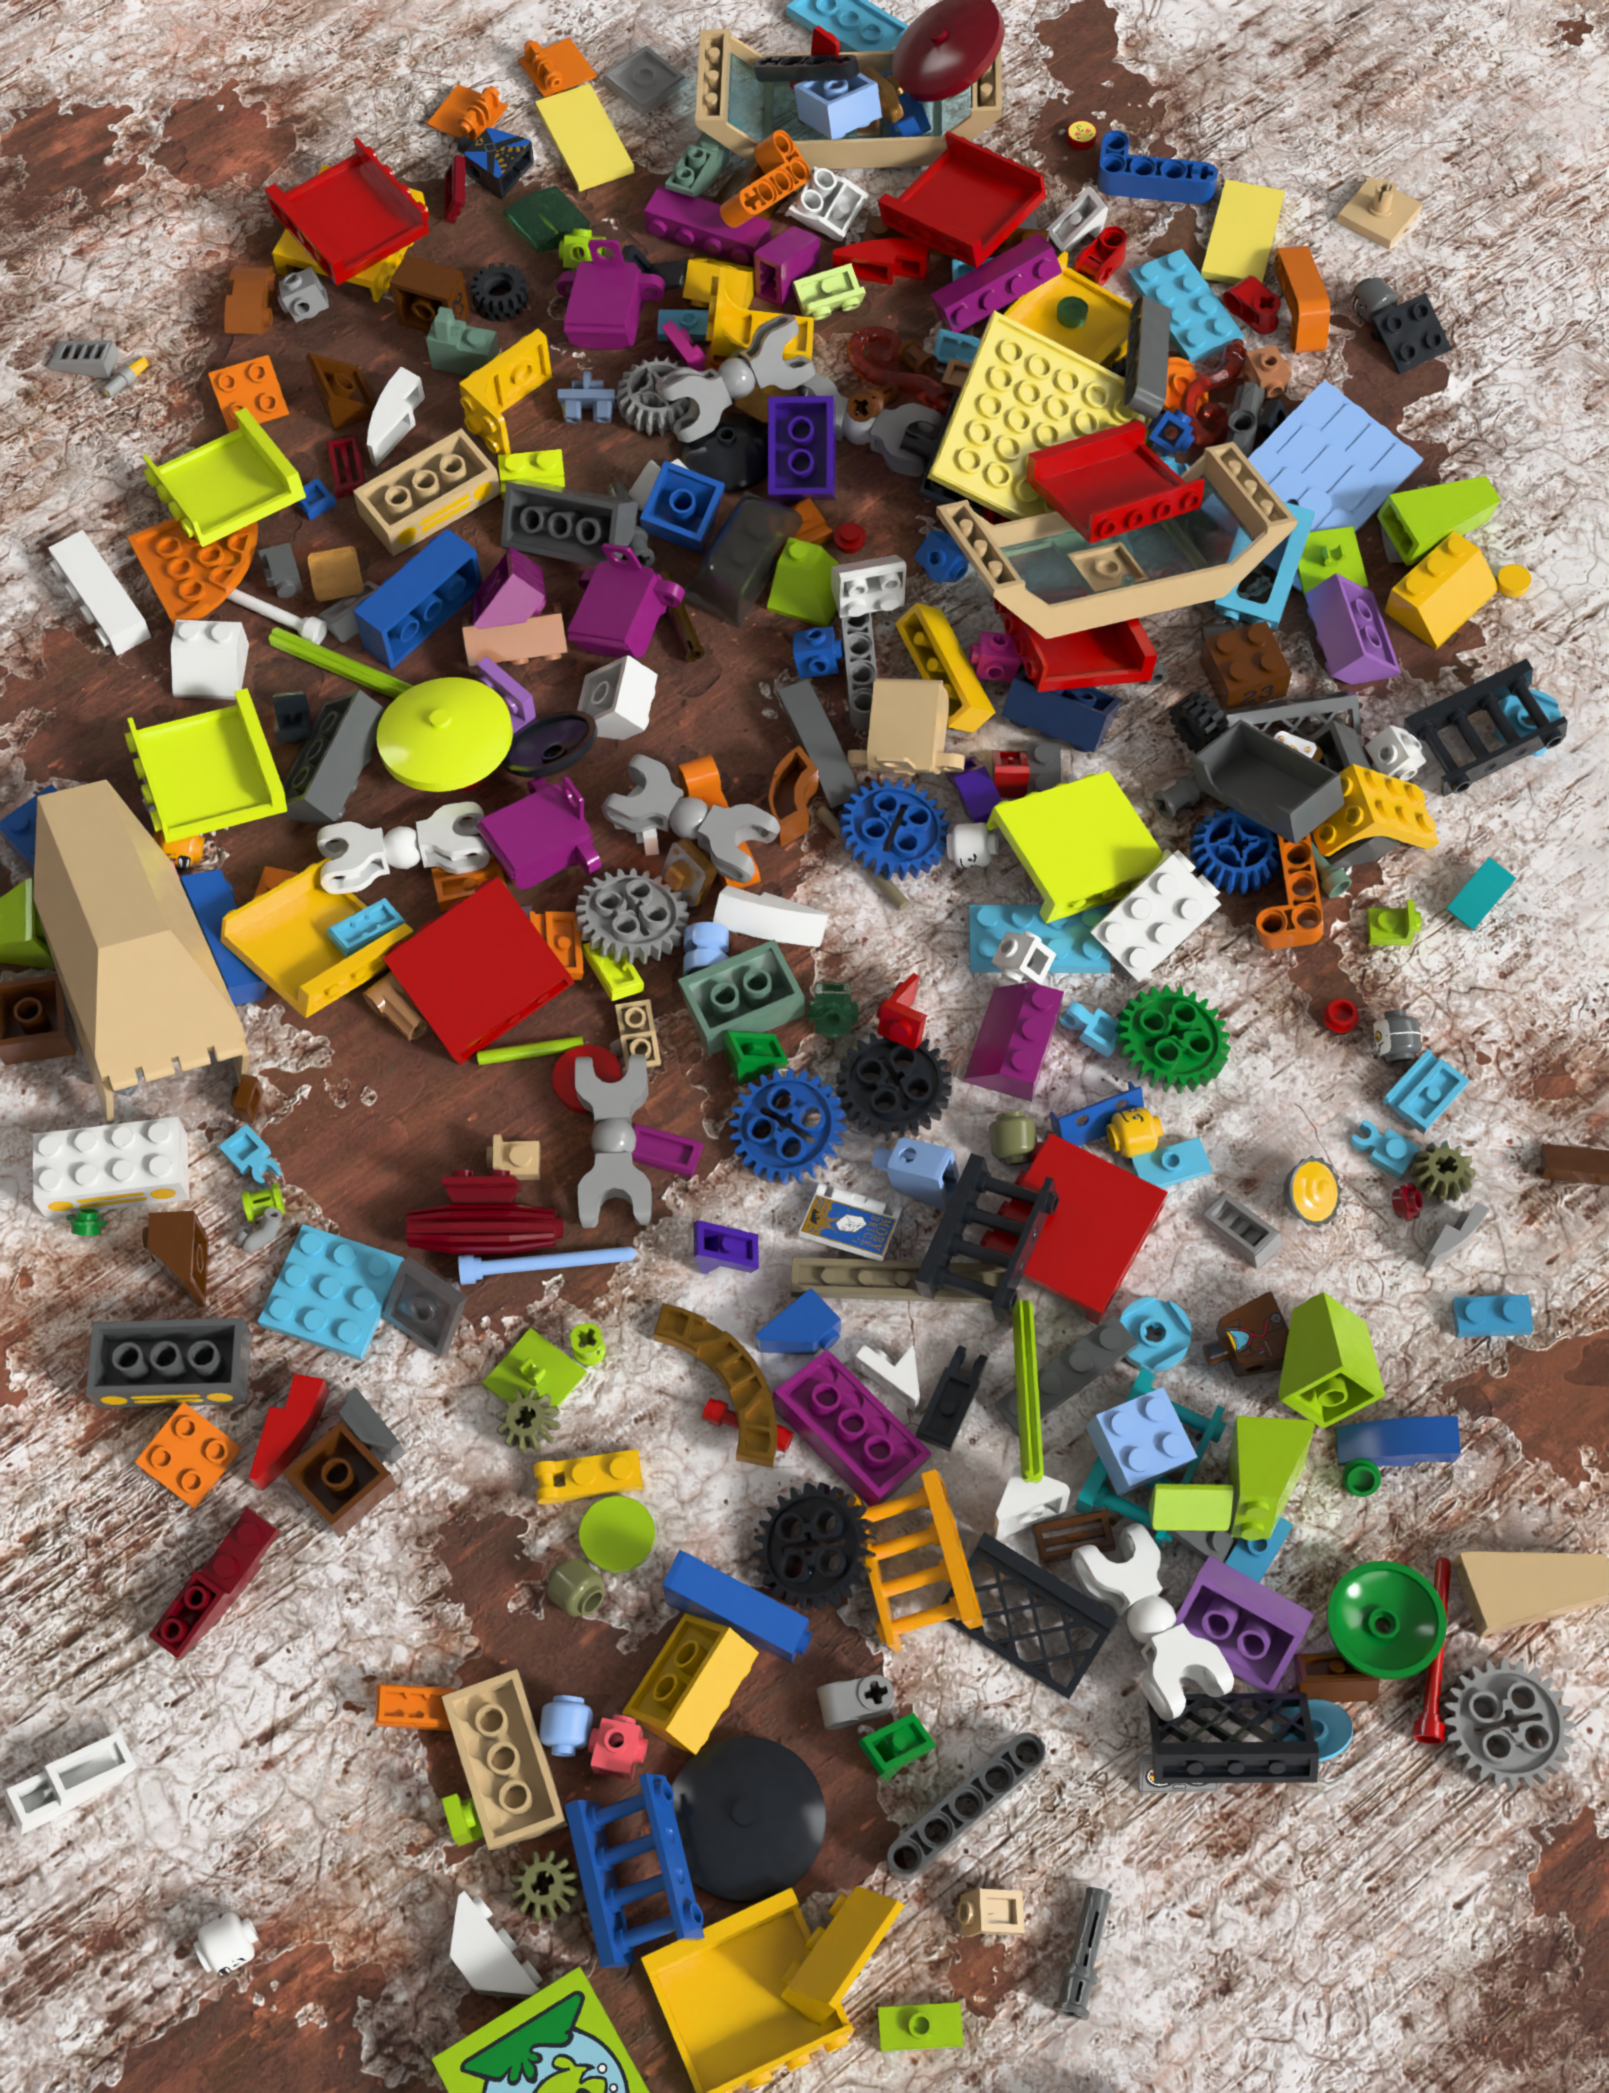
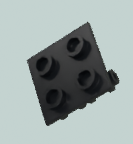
M1426 293L1372 317L1375 325L1374 329L1370 331L1371 338L1375 342L1378 340L1384 342L1398 374L1404 373L1452 350Z

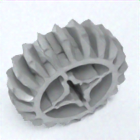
M655 356L653 362L648 363L643 359L641 366L632 364L630 372H623L622 380L618 381L617 405H619V413L622 418H625L628 426L635 425L638 433L646 429L649 436L654 431L659 432L662 437L665 431L668 430L675 434V421L688 412L690 397L666 401L659 396L656 390V383L660 378L677 368L683 367L680 360L672 364L669 357L665 361H659Z

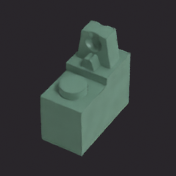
M439 307L438 315L432 321L431 329L426 339L432 369L469 376L473 371L479 370L492 361L500 353L496 331L466 326V321L455 320L452 309Z

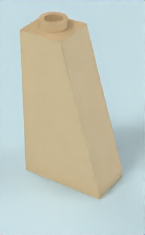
M1465 1551L1459 1553L1452 1563L1479 1637L1609 1602V1560L1606 1554Z

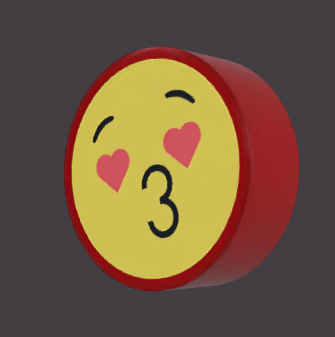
M1078 120L1069 125L1067 129V143L1069 146L1076 150H1088L1095 145L1097 128L1093 123L1086 120Z

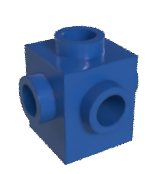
M1177 408L1173 414L1168 410L1164 415L1159 413L1147 428L1152 432L1148 438L1154 441L1150 447L1164 457H1167L1169 453L1175 456L1178 451L1185 453L1195 439L1190 434L1194 429L1189 425L1192 419ZM1170 426L1175 427L1178 431L1174 439H1168L1165 436V430Z
M930 531L913 557L926 569L925 574L937 583L957 582L968 571V559L951 534L949 535L947 532Z
M833 626L794 632L793 656L799 679L816 676L823 677L839 673V659H844L842 640L835 638Z

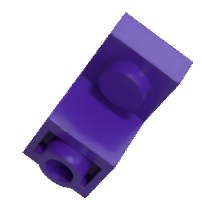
M976 756L965 759L963 772L945 773L947 780L958 790L965 815L973 823L987 824L992 809L1002 800L986 766Z

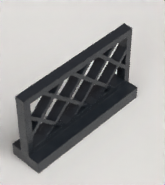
M984 1532L967 1565L971 1579V1572L980 1559L994 1568L997 1583L974 1589L975 1593L999 1589L1003 1610L983 1614L982 1618L986 1620L1005 1615L1009 1638L992 1641L985 1636L983 1625L979 1626V1632L974 1628L969 1629L962 1623V1619L956 1621L954 1617L946 1621L1070 1700L1105 1640L1117 1624L1118 1616ZM999 1571L1011 1578V1580L1001 1582ZM1015 1584L1025 1587L1030 1604L1007 1609L1003 1587ZM951 1587L941 1605L950 1602L949 1598L955 1596L953 1587ZM1032 1592L1045 1601L1034 1603ZM1048 1605L1058 1608L1061 1612L1063 1626L1041 1630L1036 1608ZM1032 1609L1036 1632L1014 1636L1009 1614ZM1065 1613L1078 1622L1068 1624ZM1086 1626L1098 1634L1090 1649L1074 1652L1070 1629ZM1065 1631L1070 1653L1047 1658L1042 1636ZM1038 1637L1043 1659L1032 1662H1025L1020 1659L1015 1642ZM1011 1643L1013 1653L1000 1645ZM1086 1655L1078 1668L1076 1657ZM1071 1658L1075 1675L1067 1688L1052 1679L1048 1663ZM1044 1664L1047 1675L1034 1668V1666Z
M1227 1693L1220 1697H1211L1207 1694H1184L1186 1698L1185 1708L1179 1717L1171 1721L1162 1720L1147 1699L1154 1784L1317 1782L1319 1748L1318 1742L1314 1740L1307 1693ZM1282 1707H1299L1300 1713L1294 1718L1289 1719L1278 1712V1710ZM1202 1708H1213L1219 1714L1212 1720H1209L1198 1713V1711ZM1241 1708H1253L1260 1713L1250 1720L1237 1711ZM1269 1718L1282 1728L1276 1733L1271 1734L1260 1727V1725ZM1188 1719L1201 1727L1193 1735L1180 1728ZM1228 1719L1242 1727L1233 1735L1220 1727ZM1251 1733L1263 1742H1242V1740ZM1292 1733L1303 1741L1284 1742L1282 1740ZM1170 1734L1182 1741L1178 1743H1161ZM1209 1734H1212L1223 1742L1201 1741Z

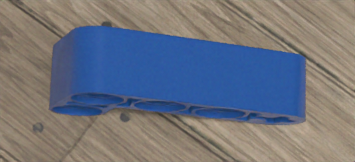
M1112 130L1103 136L1097 188L1103 194L1190 204H1207L1213 200L1218 171L1211 163L1128 154L1130 141L1126 133Z

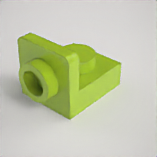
M1406 900L1404 908H1368L1366 913L1368 945L1410 946L1415 933H1419L1421 930V913L1415 912L1414 900Z
M457 1793L442 1798L452 1838L458 1846L485 1838L473 1798L462 1801Z

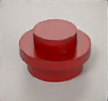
M856 523L841 524L834 531V543L845 554H854L865 544V530Z
M1337 999L1326 1005L1322 1019L1329 1030L1344 1034L1356 1027L1359 1014L1352 1002L1346 999Z

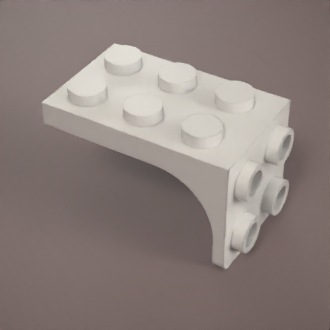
M1168 848L1165 849L1163 857L1157 866L1090 930L1091 934L1138 982L1222 905L1215 898L1220 892L1202 874L1196 878L1191 873L1196 867L1178 849L1173 854Z

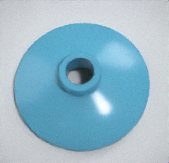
M1318 1699L1308 1700L1314 1740L1318 1742L1319 1762L1339 1755L1347 1748L1353 1736L1352 1721L1348 1713L1337 1704ZM1286 1707L1280 1713L1292 1719L1300 1711L1299 1707ZM1275 1722L1272 1726V1734L1282 1728ZM1290 1733L1282 1741L1299 1742L1303 1740Z

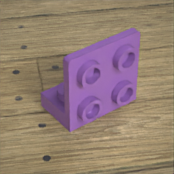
M487 656L477 663L478 682L496 691L507 705L512 721L513 734L536 718L533 697L526 689Z

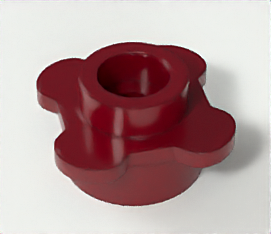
M1408 1183L1407 1187L1402 1185L1400 1189H1394L1392 1193L1394 1213L1398 1218H1405L1406 1221H1412V1218H1419L1420 1211L1423 1208L1422 1196L1416 1190L1414 1183Z

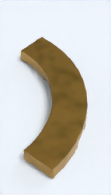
M662 1303L653 1334L654 1341L668 1344L694 1356L705 1364L724 1385L735 1407L738 1419L739 1436L736 1461L773 1468L777 1451L776 1414L771 1391L755 1360L727 1331L723 1332L707 1322L705 1317L681 1307Z

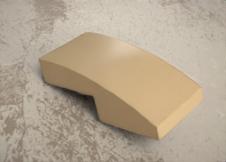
M650 999L616 1004L626 1071L628 1070L629 1057L633 1054H645L647 1068L661 1066Z

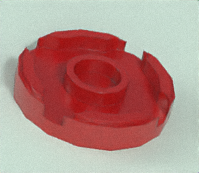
M583 1045L565 1052L555 1064L552 1081L554 1092L565 1107L574 1112L590 1114L591 1112L586 1110L577 1098L575 1089V1059L581 1056L591 1057L595 1076L602 1082H618L623 1078V1072L616 1056L610 1051L595 1045Z

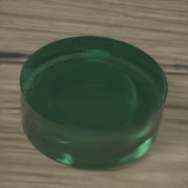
M1070 296L1063 298L1058 303L1056 317L1061 325L1068 328H1077L1086 322L1088 305L1083 299Z

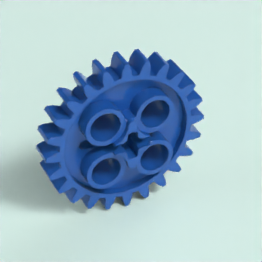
M888 779L884 780L882 787H879L875 781H871L869 790L860 786L857 795H850L848 804H844L838 826L841 827L839 838L845 839L843 849L853 850L850 858L851 861L863 860L862 870L869 866L874 867L873 876L875 877L881 871L886 873V878L889 881L893 873H897L901 881L905 880L907 872L915 879L918 878L920 870L928 874L932 864L937 866L941 856H944L947 849V835L949 833L947 830L950 822L943 820L946 812L945 809L935 810L938 802L937 798L927 801L925 799L927 790L919 794L916 793L914 783L908 789L903 788V782L900 779L896 787L891 786ZM900 808H905L906 811L896 831L889 851L885 852L883 848L893 828Z
M788 1068L786 1077H782L779 1071L774 1069L773 1080L770 1081L761 1074V1086L757 1087L749 1083L748 1087L752 1094L750 1096L738 1095L744 1103L743 1107H732V1111L739 1117L737 1120L729 1121L732 1129L739 1131L730 1136L733 1143L740 1144L734 1150L738 1157L746 1155L742 1163L746 1168L755 1165L753 1173L757 1177H760L767 1171L766 1179L770 1183L774 1182L777 1175H780L781 1182L784 1185L788 1184L790 1176H794L797 1182L801 1184L803 1173L808 1172L813 1179L816 1178L814 1169L816 1166L827 1170L829 1168L824 1159L827 1156L834 1159L838 1158L832 1149L833 1145L844 1146V1141L837 1136V1133L847 1131V1127L845 1124L837 1121L846 1117V1113L843 1109H835L841 1104V1100L838 1096L830 1097L833 1089L829 1084L821 1088L822 1079L820 1076H815L809 1082L807 1070H803L799 1077L796 1078L792 1068ZM791 1096V1102L786 1108H775L776 1101L780 1097ZM762 1110H769L787 1124L793 1123L798 1131L814 1138L815 1141L810 1144L788 1128L783 1130L776 1120L763 1115ZM816 1113L821 1115V1119L816 1126H805V1120L809 1115ZM761 1126H771V1132L766 1138H756V1132ZM793 1143L801 1144L800 1152L796 1156L785 1157V1151L789 1145Z

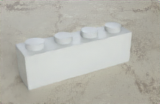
M84 530L48 548L53 558V561L49 562L52 571L58 580L62 578L66 580L67 583L64 587L73 602L79 600L82 604L79 609L89 625L95 623L97 629L94 631L103 647L110 645L116 656L152 638L143 616Z

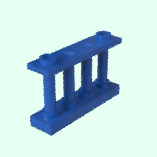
M647 1773L640 1775L642 1793L600 1808L598 1801L576 1800L565 1804L601 1968H623L636 1963L633 1954L634 1946L672 1932H676L677 1940H700L705 1938L702 1929L703 1914L701 1908L696 1903L672 1804L674 1793L664 1775ZM647 1809L652 1833L609 1848L605 1832L606 1824ZM656 1849L662 1873L619 1889L614 1871L615 1864ZM666 1890L671 1915L629 1930L623 1910L625 1905Z

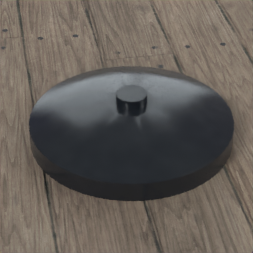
M742 1736L724 1739L707 1746L693 1756L681 1769L672 1784L674 1793L672 1804L691 1882L713 1897L736 1903L760 1902L794 1887L815 1863L825 1835L826 1812L824 1798L811 1769L797 1754L787 1747L760 1737Z

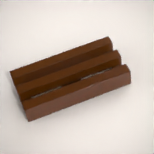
M1107 1510L1036 1523L1031 1526L1040 1565L1071 1559L1073 1550L1084 1545H1094L1101 1553L1112 1551L1116 1548ZM1098 1522L1102 1524L1101 1528L1043 1539L1042 1533ZM1105 1537L1104 1541L1046 1552V1548Z

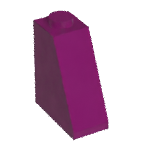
M792 226L759 248L754 253L756 297L783 308L794 294L793 281L807 277L820 260V237L815 236L809 231Z

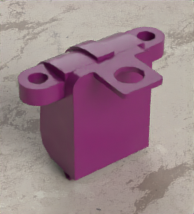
M590 239L588 247L592 261H584L578 265L576 272H563L558 278L556 286L558 293L566 298H570L563 322L564 333L567 334L570 344L583 349L621 350L633 347L644 301L660 300L664 294L665 281L655 274H642L641 269H638L635 263L624 262L620 244L617 240ZM607 247L615 255L609 258L603 257L597 252V249Z
M603 543L601 549L609 561L599 563L595 570L585 569L578 584L585 593L567 630L569 633L568 640L575 642L579 649L596 655L623 658L629 655L633 659L642 658L649 646L658 618L666 612L667 606H680L685 590L672 581L663 580L661 575L655 573L652 568L642 567L630 547ZM613 552L621 553L629 560H622L616 557Z
M568 776L562 778V787L557 784L549 786L543 777L529 781L527 783L529 796L480 819V822L476 825V829L481 834V838L487 844L496 862L510 882L521 890L537 885L568 866L580 865L586 874H591L602 867L600 858L592 846L593 835L590 833V827L584 819L583 797Z

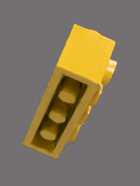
M916 602L895 625L923 680H943V687L947 690L949 698L947 727L974 733L996 712L942 609Z

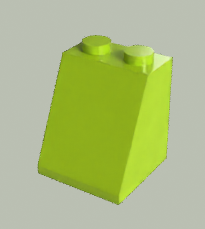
M1325 1292L1313 1296L1303 1304L1295 1307L1292 1310L1278 1392L1279 1400L1307 1419L1314 1420L1316 1425L1324 1429L1386 1396L1366 1321Z
M1236 1416L1227 1458L1228 1485H1233L1234 1490L1230 1521L1231 1537H1239L1249 1541L1270 1539L1304 1470L1315 1428L1314 1420Z

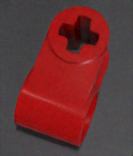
M1109 226L1103 229L1092 243L1078 255L1074 264V271L1079 274L1084 273L1094 279L1095 283L1100 286L1106 284L1111 275L1125 261L1127 244L1125 230L1118 226Z
M1248 275L1224 292L1223 301L1227 309L1249 325L1255 332L1266 335L1273 333L1278 328L1279 319L1277 312L1280 310L1281 300L1276 294L1262 285L1256 277Z

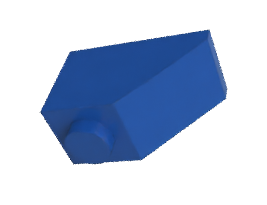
M810 1288L755 1334L756 1348L762 1353L814 1355L821 1348L825 1351L840 1338L839 1333L841 1332V1319Z

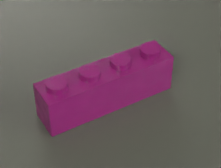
M662 185L658 186L644 209L645 230L647 233L680 243L683 246L707 252L710 255L734 261L740 265L755 268L754 253L771 241L770 221L755 216L742 226L731 228L721 217V205L665 189V186Z
M1037 233L930 296L940 320L950 331L959 333L992 314L994 310H999L1063 272L1053 246Z

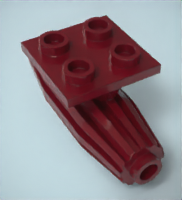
M453 1170L451 1171V1177H442V1185L446 1188L452 1203L408 1210L406 1218L408 1247L449 1254H512L556 1246V1239H563L564 1233L563 1217H556V1209L513 1203L517 1192H522V1184L516 1176L510 1175L509 1170H489L488 1176L473 1175V1171Z

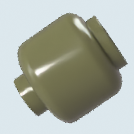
M1024 1111L1006 1112L996 1115V1121L989 1125L991 1151L995 1158L1005 1159L1007 1166L1028 1163L1027 1156L1032 1154L1038 1143L1035 1122L1032 1118L1025 1117Z
M579 1558L569 1559L556 1564L551 1569L548 1575L547 1595L565 1613L572 1617L590 1615L602 1604L605 1596L603 1577Z

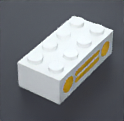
M179 1117L33 1134V1201L44 1217L76 1214L78 1209L100 1211L190 1200L187 1132Z

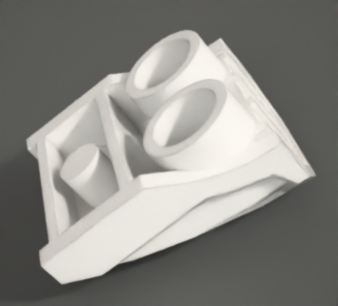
M814 166L810 172V180L801 186L788 207L785 216H792L806 226L826 234L834 240L842 241L869 194L846 178L835 176L833 172L826 168L819 169Z

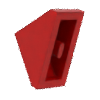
M992 750V781L1000 798H1023L1027 795L1030 766L1026 751Z

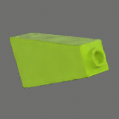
M1487 476L1389 494L1377 518L1406 566H1409L1425 558L1453 531L1464 536L1488 522L1501 499Z

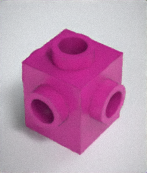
M981 631L977 644L972 643L969 651V663L974 664V672L977 678L1012 683L1018 671L1021 657L1016 655L1015 645L1011 636Z

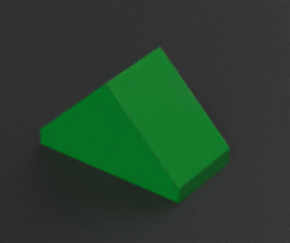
M727 1031L723 1034L725 1058L739 1086L760 1078L761 1074L765 1076L774 1072V1069L779 1070L789 1064L775 1034Z

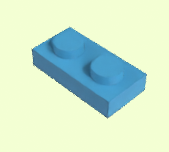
M1529 1295L1454 1297L1451 1302L1456 1338L1531 1335L1534 1330Z

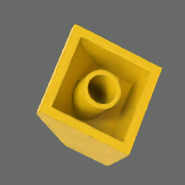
M707 257L689 259L682 297L691 299V305L709 308L712 276L719 277V268L726 267L724 286L727 295L738 306L745 309L749 308L756 290L755 268Z

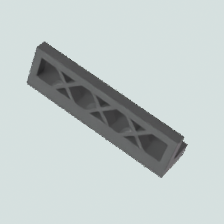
M1349 690L1222 710L1224 712L1222 717L1228 719L1229 724L1227 727L1229 728L1239 720H1242L1255 728L1257 727L1253 724L1263 723L1258 730L1265 732L1273 721L1281 720L1289 727L1285 732L1292 734L1295 731L1299 734L1297 737L1306 739L1329 724L1338 711L1350 709V728L1355 729L1358 735L1361 734L1358 694ZM1322 713H1328L1325 718L1319 715ZM1314 715L1321 721L1320 725L1313 733L1304 734L1297 728L1305 716ZM1296 718L1292 724L1286 719Z

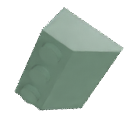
M775 939L678 979V984L692 1023L708 1056L724 1050L723 1034L727 1031L764 1033L805 1015L804 995Z

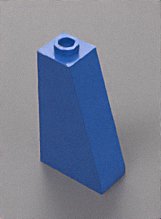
M679 1550L662 1584L666 1605L683 1613L730 1627L747 1643L790 1663L794 1662L797 1653L805 1654L813 1635L808 1632V1618L694 1556Z

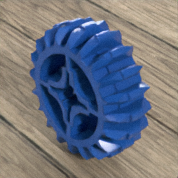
M1231 807L1227 808L1226 814L1217 808L1213 817L1206 815L1203 818L1202 824L1196 826L1194 836L1191 838L1190 859L1191 862H1195V873H1203L1202 875L1208 881L1212 880L1214 882L1213 886L1216 889L1220 888V886L1226 887L1228 895L1232 893L1233 889H1238L1243 896L1247 891V887L1256 893L1261 884L1267 886L1271 882V878L1278 874L1281 856L1277 834L1240 812H1235ZM1228 834L1226 838L1218 839L1217 842L1211 843L1216 838ZM1256 858H1262L1258 863L1245 867L1247 863L1255 862Z

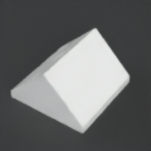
M1015 1464L995 1515L992 1537L1000 1541L1031 1528L1032 1524L1045 1522L1064 1514L1070 1495L1068 1485L1045 1475L1042 1476V1480L1039 1483H1026L1021 1478V1466Z

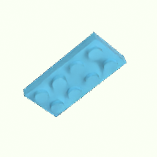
M793 0L786 6V16L812 32L818 25L827 32H831L840 41V49L844 52L895 50L900 38L909 27L868 0Z
M1183 249L1128 270L1127 279L1139 296L1143 295L1171 309L1169 339L1183 359L1194 364L1243 343L1244 334Z
M969 904L970 973H1002L1003 970L991 961L1007 931L1022 934L1023 931L1031 932L1042 939L1041 943L1056 953L1047 973H1110V952L1090 932L1109 913L1108 905H1101L1046 924L1039 914L1042 905Z

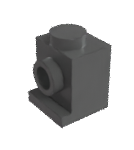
M290 542L258 550L268 587L275 586L279 599L289 598L304 592Z

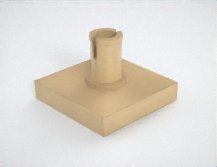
M1370 176L1340 211L1337 223L1389 250L1420 213L1423 203L1397 190L1393 181L1389 186L1390 180L1382 179L1379 181Z

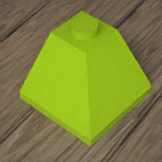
M789 537L777 563L767 611L823 628L830 627L837 611L831 589V566L840 564L821 546Z

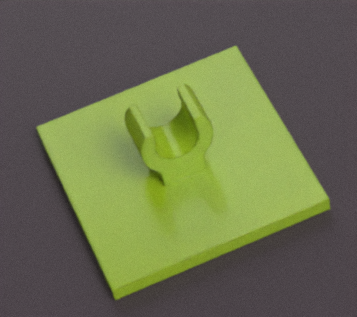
M1353 526L1309 533L1297 569L1304 597L1307 592L1335 573L1364 588L1368 587Z
M530 1328L482 1382V1385L502 1401L507 1398L512 1403L517 1401L515 1397L516 1390H521L525 1398H527L530 1389L535 1388L539 1393V1398L548 1394L552 1398L550 1406L559 1407L585 1377L587 1371ZM531 1414L525 1415L526 1420L531 1423V1419L534 1417Z

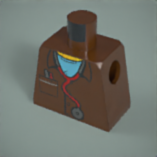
M1269 1291L1220 1318L1216 1327L1218 1340L1202 1345L1205 1359L1210 1366L1228 1360L1234 1375L1237 1377L1278 1371L1283 1369L1289 1329L1272 1292Z

